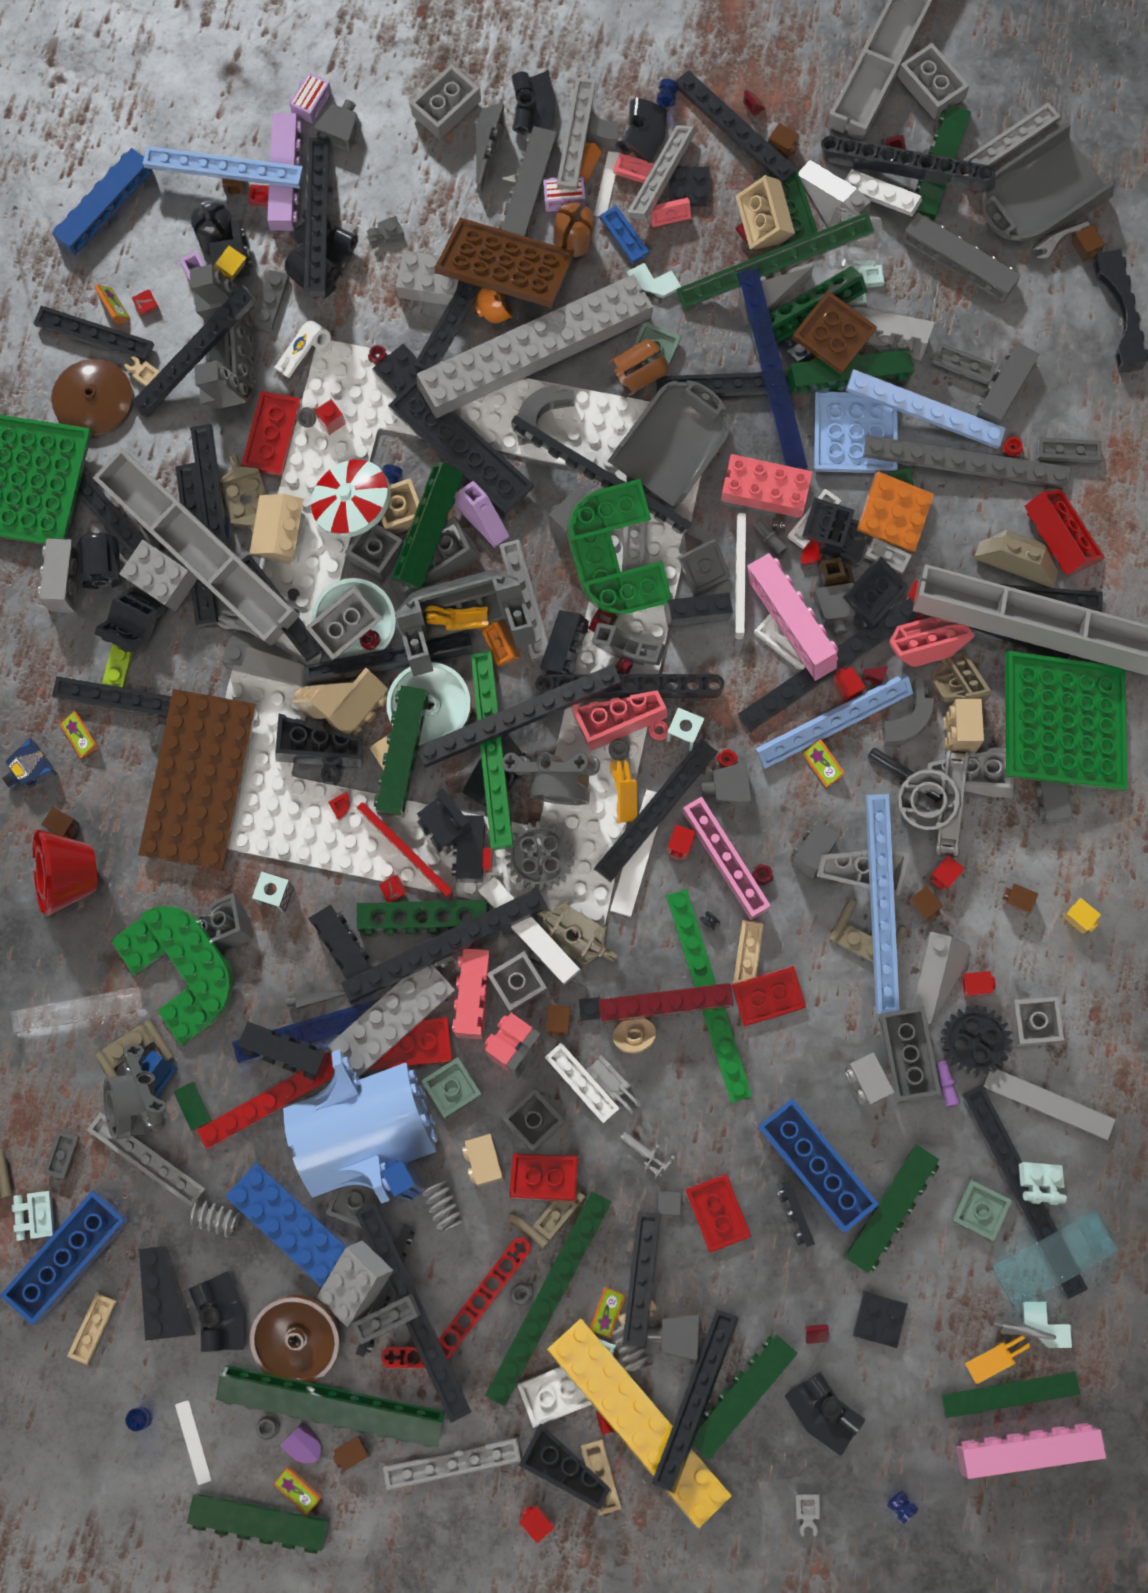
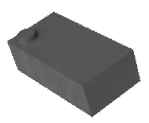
M925 1007L881 1013L880 1017L896 1102L902 1103L941 1096Z

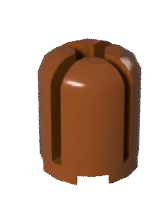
M576 202L565 204L558 210L554 220L552 240L555 246L575 251L574 257H579L581 255L585 256L591 249L595 218L588 207L585 206L581 211L582 204Z
M645 339L609 360L610 363L615 362L617 368L614 371L622 385L628 386L631 390V393L628 394L629 396L663 377L668 372V362L664 355L630 375L627 376L626 372L661 352L658 344L653 340Z

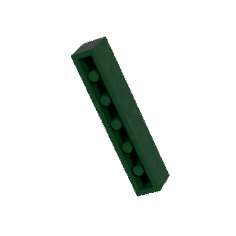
M948 105L947 111H942L939 124H942L941 129L936 128L933 141H936L935 146H930L928 154L956 159L972 111ZM919 180L915 192L922 197V201L911 218L920 213L930 217L935 222L947 185Z
M909 349L856 355L842 374H839L822 360L791 363L787 370L791 395L798 394L799 396H804L810 392L817 391L818 393H826L833 389L844 391L853 370L888 383H905L914 373Z
M443 462L433 464L391 580L411 589H421L425 584L427 570L434 560L433 554L441 542L440 535L448 523L447 516L455 504L456 492L462 485L463 472Z
M401 685V690H398L396 693L395 703L398 704L396 711H393L391 716L393 728L392 732H389L387 736L388 752L383 755L382 765H385L383 774L380 773L378 786H380L379 794H376L374 798V807H376V811L379 813L404 817L418 752L417 747L420 742L430 694L426 689Z
M918 1145L913 1146L879 1200V1205L874 1208L843 1259L865 1274L876 1270L880 1263L878 1257L881 1252L886 1253L892 1244L890 1238L893 1233L898 1234L903 1227V1217L905 1214L910 1215L916 1206L913 1201L917 1195L922 1196L928 1186L925 1182L929 1176L933 1178L940 1166L937 1163L940 1159Z
M777 1334L774 1337L769 1335L761 1345L764 1349L759 1355L754 1353L747 1361L748 1368L744 1372L740 1370L732 1379L734 1382L733 1386L729 1390L725 1388L717 1397L720 1400L715 1407L710 1406L704 1412L703 1417L705 1419L699 1426L693 1446L708 1460L711 1459L798 1354Z
M200 1493L192 1496L187 1524L193 1525L192 1529L206 1531V1528L215 1529V1534L225 1536L229 1532L235 1533L239 1539L250 1540L251 1537L259 1538L260 1543L272 1545L273 1541L282 1543L281 1547L287 1549H295L296 1546L304 1548V1552L317 1554L318 1551H322L325 1548L330 1523L328 1519Z

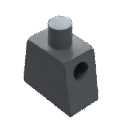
M345 100L342 107L331 104L314 126L316 138L329 139L330 144L351 151L359 125L357 113L353 112L356 107L355 103Z
M854 583L815 588L813 593L823 625H834L835 634L837 635L848 632L846 623L852 622L855 616V611L843 599V596Z
M746 762L714 770L712 773L713 782L701 783L702 796L714 794L717 805H751Z
M699 1315L662 1318V1328L648 1327V1341L661 1342V1352L697 1360Z

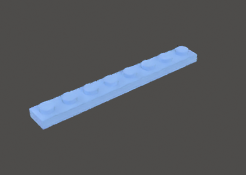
M151 146L146 147L143 160L144 168L293 188H300L304 172L303 166Z
M857 370L851 372L845 390L996 449L1000 447L1006 429Z
M903 673L756 748L761 765L766 769L813 745L820 739L823 740L913 694L909 677Z

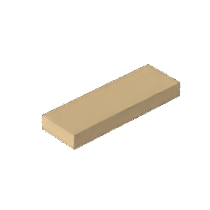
M742 920L733 983L756 977L764 923Z
M100 1293L95 1294L67 1357L87 1366L90 1364L118 1301Z
M603 1440L582 1445L581 1450L585 1465L613 1490L603 1511L598 1510L599 1515L621 1509Z

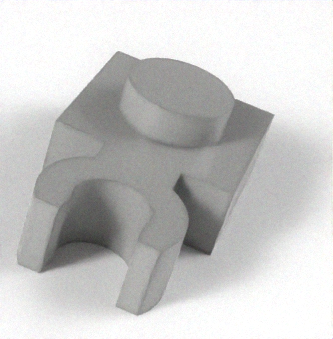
M795 1494L796 1519H803V1523L799 1527L800 1535L804 1536V1529L809 1526L812 1528L813 1536H817V1527L813 1523V1519H820L819 1494Z

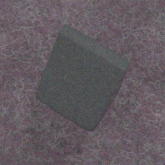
M683 533L679 553L684 554L702 545V540Z

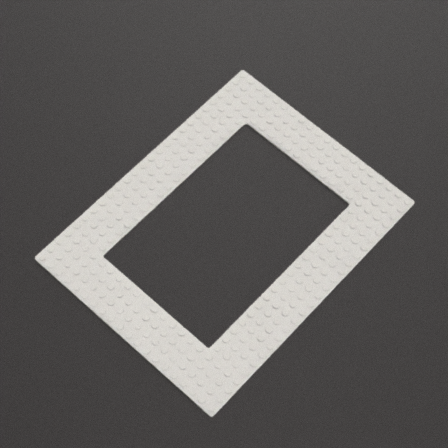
M332 340L323 349L315 348L300 410L304 407H310L315 410L332 399L342 412L346 424L329 435L318 421L317 416L316 423L311 428L301 426L297 420L278 494L304 498L294 558L290 564L261 558L259 564L260 568L292 608L299 610V618L306 626L312 622L313 607L319 595L328 586L341 580L346 561L345 551L348 549L351 537H337L325 532L315 521L311 511V498L316 484L329 469L339 463L357 459L370 462L377 433L381 429L418 436L388 408V405L396 396L373 372L372 368L375 364L368 360L370 348ZM522 378L454 410L461 419L498 452L566 465L565 460L560 457L558 459L552 457L548 450L542 446L538 448L533 444L518 445V438L512 431L511 421L515 415H518L523 402L535 391L548 386L552 387V393H556L559 390H573L574 406L547 411L540 417L537 428L626 482V475L610 464L608 460L650 402ZM701 476L674 511L690 522L692 521ZM647 491V496L651 497L660 504L672 510L670 507H668L666 504H664L662 501H660ZM650 513L651 520L645 521L643 566L659 561L663 562L672 599H675L682 568L678 556L682 555L679 553L683 533L678 534L671 528V525L666 522L664 524L660 523ZM624 527L610 531L621 572ZM292 588L297 589L300 593L295 601H291L287 594ZM590 601L585 617L589 621V625L598 610ZM666 604L633 613L616 614L618 619L614 626H617L621 631L630 636L665 645L669 629L667 628L664 611ZM588 629L584 636L582 650L578 654L573 674H591L612 664L615 667L620 658L596 647L591 642L594 632ZM285 633L274 643L307 665L320 663L323 651L309 662H306ZM661 662L659 666L644 663V665L634 663L629 674H659ZM232 670L225 698L257 704V710L228 850L382 882L394 875H399L403 885L406 887L442 894L358 811L357 806L364 802L453 890V897L468 900H485L478 890L493 877L514 898L532 891L531 884L523 888V880L516 883L517 875L510 876L513 869H507L506 865L511 861H506L505 856L511 854L506 852L505 849L493 851L492 873L483 872V883H457L456 876H452V863H456V855H453V851L448 855H445L443 851L439 853L430 840L431 835L426 836L417 823L419 820L417 813L425 808L427 804L407 800L404 817L377 812L376 807H374L376 795L374 793L293 777L292 773L295 763L276 762L275 749L279 713L295 720L297 718L304 722L306 721L307 716L291 703L295 699L293 697L294 693L300 687ZM650 682L645 687L648 690H653L656 688V685ZM626 683L624 688L632 690L635 688V685L633 683ZM590 698L576 705L584 706L597 701L598 703L611 701L613 698ZM569 707L564 711L555 756L560 757L563 762H566L577 753H585L588 757L593 756L599 759L600 769L597 774L589 776L588 789H590L591 793L588 805H562L544 802L540 826L544 827V824L548 822L550 829L554 825L557 826L556 832L563 829L564 834L562 838L569 836L570 840L566 844H573V848L569 851L574 852L575 856L569 858L574 861V865L568 866L571 869V874L564 873L566 881L559 878L560 886L552 883V890H549L547 885H545L543 892L540 891L547 904V911H552L567 901L570 907L604 927L615 878L610 883L598 874L594 868L625 832L627 822L617 824L618 815L616 809L618 795L615 780L610 771V763L614 759L611 758L608 751L611 743L589 751L573 717L572 709ZM647 727L620 738L626 741L630 747L628 757L622 760V768L624 769V761L627 760L631 779L636 780ZM347 792L350 798V808L347 815L339 821L328 802ZM462 812L463 815H476V814H471V813ZM484 816V848H491L488 817ZM511 822L512 833L521 834V826L528 830V825ZM538 838V856L536 857L538 859L539 875H542L543 855L541 850V838ZM547 841L544 844V847L548 850H552L556 846V843L553 841ZM526 842L523 845V849L531 851L535 845L532 842ZM548 862L545 868L548 871H554L557 868V864ZM527 863L524 866V870L532 872L536 866L533 863Z

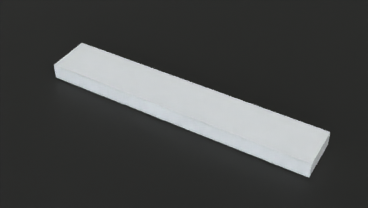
M739 513L736 520V639L744 638L746 513Z
M646 789L640 812L657 792ZM657 828L622 869L610 912L631 917Z
M495 877L478 890L493 908L515 899ZM532 917L511 926L563 985L580 972L578 966Z

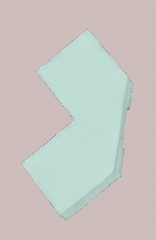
M645 263L627 271V276L634 274L642 287V293H650L664 299L676 293L677 289L681 287L672 270L655 279Z
M882 264L864 266L858 270L863 275L867 288L884 286ZM866 294L852 300L847 305L851 308L854 306L866 307Z
M1046 1301L1022 1302L1023 1323L1056 1336L1055 1340L1037 1337L1047 1348H1072L1070 1324L1048 1325Z

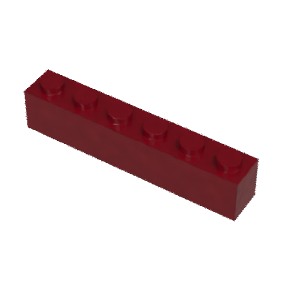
M730 983L599 999L601 1021L603 1023L734 1007Z

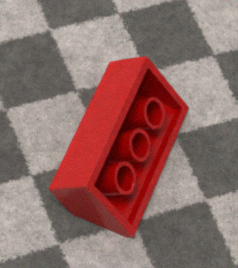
M1062 489L1041 492L1024 506L1027 510V516L1037 526L1039 535L1045 539L1050 553L1057 558L1060 569L1066 575L1077 574L1105 558Z

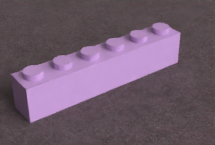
M273 113L270 162L301 166L300 157H298V151H301V139L298 138L299 134H302V122L298 121L296 113ZM269 184L267 221L270 231H294V225L298 223V211L295 210V205L299 204V194L296 192V188Z

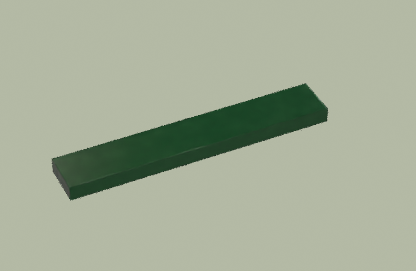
M1076 1371L942 1394L941 1399L945 1418H952L1081 1394Z

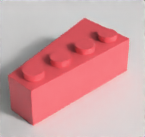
M658 690L630 695L628 698L619 699L618 697L611 699V701L600 703L597 701L591 702L589 705H575L571 707L573 717L589 751L667 718V709Z
M463 949V954H459L458 967H461L460 976L457 975L456 989H459L458 997H455L454 1010L457 1011L456 1019H453L452 1028L457 1038H484L488 989L487 973H489L490 964L489 950Z

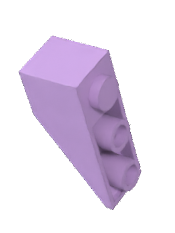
M474 481L458 491L454 506L494 548L510 537L490 499Z

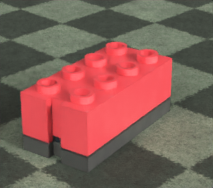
M731 454L722 490L721 504L800 521L803 516L813 471Z
M510 1013L508 1017L504 1015L498 1024L500 1030L496 1035L491 1034L484 1045H486L485 1051L488 1057L518 1079L543 1045V1040L538 1031L532 1029L531 1026Z

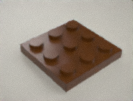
M827 291L793 334L792 339L839 374H842L876 331L877 326Z

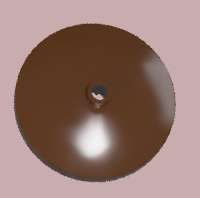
M101 359L82 360L69 366L56 380L51 396L52 408L59 422L65 425L90 428L92 430L91 438L108 435L121 427L132 411V401L134 400L132 385L122 369L109 361Z
M285 1295L269 1302L255 1318L250 1332L251 1351L262 1371L266 1374L312 1383L323 1377L333 1366L340 1351L341 1336L335 1317L322 1303L304 1295Z

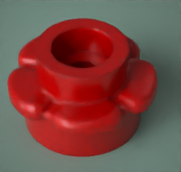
M1017 437L1008 438L1003 445V451L1010 457L1020 455L1023 452L1022 441Z
M729 749L722 750L717 755V762H719L720 768L737 764L738 757L736 753Z

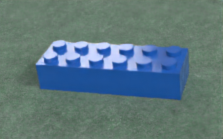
M793 1098L757 1127V1130L842 1234L847 1232L879 1205Z
M255 1163L225 1197L322 1288L348 1246L261 1164Z
M91 1191L0 1296L31 1325H40L130 1220L98 1191Z

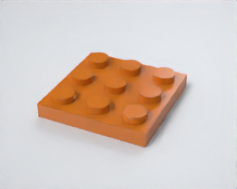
M878 471L875 473L856 531L913 553L916 551L934 494Z

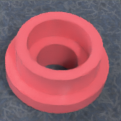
M661 720L650 725V736L657 741L665 740L669 729L668 723ZM657 728H662L663 733L658 734L655 730Z

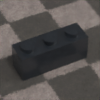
M730 593L670 599L664 607L667 628L728 621L733 613Z
M559 610L540 665V669L546 674H572L575 671L576 660L582 650L584 636L589 629V621L582 614Z
M464 815L469 821L472 831L453 845V855H456V863H452V876H456L457 883H483L482 859L485 818L479 815Z

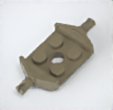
M234 454L233 457L232 455L229 456L232 469L220 479L221 489L232 526L239 529H250L253 534L259 496L266 495L258 468L240 466L238 456ZM244 496L252 497V501L249 504L241 503Z
M567 901L552 911L544 910L537 914L543 918V930L567 955L581 964L586 965L602 955L614 963L618 957V954L607 949L608 927H602L570 907ZM570 929H575L578 932L579 937L577 940L569 938L568 931Z

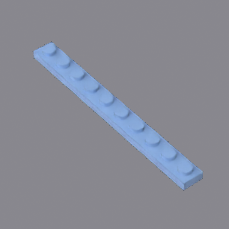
M889 794L865 795L876 1013L878 1014L900 1010Z

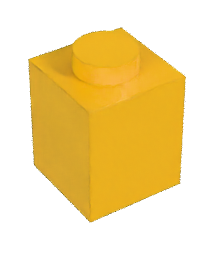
M228 246L215 263V267L233 281L244 267L246 257L231 246Z
M1080 898L1063 918L1084 934L1088 930L1092 932L1100 922L1097 919L1101 914Z

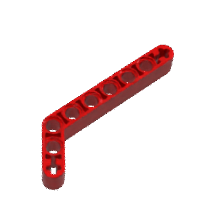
M517 1238L512 1241L439 1337L448 1361L530 1254L531 1245L528 1240ZM525 1242L524 1248L526 1252H520L517 1255V1258H520V1261L517 1263L513 1257L508 1256V1253L511 1251L514 1255L517 1251L515 1245ZM507 1259L513 1263V1269L509 1273H505L501 1269L502 1262ZM490 1278H496L499 1281V1288L496 1291H491L487 1287V1282ZM477 1296H482L485 1299V1306L482 1309L475 1308L473 1304ZM463 1314L469 1315L472 1320L471 1325L467 1328L462 1327L459 1322ZM448 1333H454L457 1336V1343L454 1346L446 1343L445 1339ZM392 1346L382 1352L381 1360L386 1367L425 1368L422 1359L417 1364H413L409 1360V1354L412 1351L418 1352L416 1346ZM391 1350L394 1351V1355H403L402 1350H405V1364H402L403 1359H396L391 1363V1359H387V1355L391 1354Z

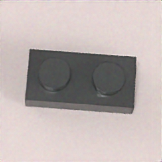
M57 1130L43 1173L66 1180L80 1137Z

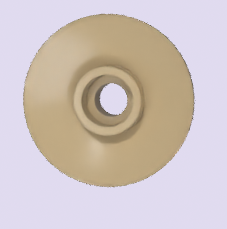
M647 1019L623 1021L613 1032L615 1046L626 1053L642 1052L648 1049L656 1039L655 1026Z

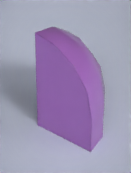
M304 1422L280 1445L294 1460L304 1464L317 1461L321 1455V1446L318 1438Z

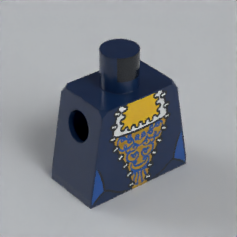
M29 738L6 760L7 765L12 771L3 776L2 779L9 788L20 782L22 786L28 789L56 776L58 773L32 738Z

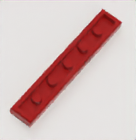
M364 802L357 806L358 811L448 900L453 896V890Z

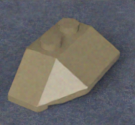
M1005 530L981 541L974 556L975 560L1050 588L1054 587L1059 572L1047 544L1010 530Z
M965 650L958 651L951 657L942 659L931 676V681L941 698L948 703L953 704L955 699H982L983 703L991 695L990 688Z

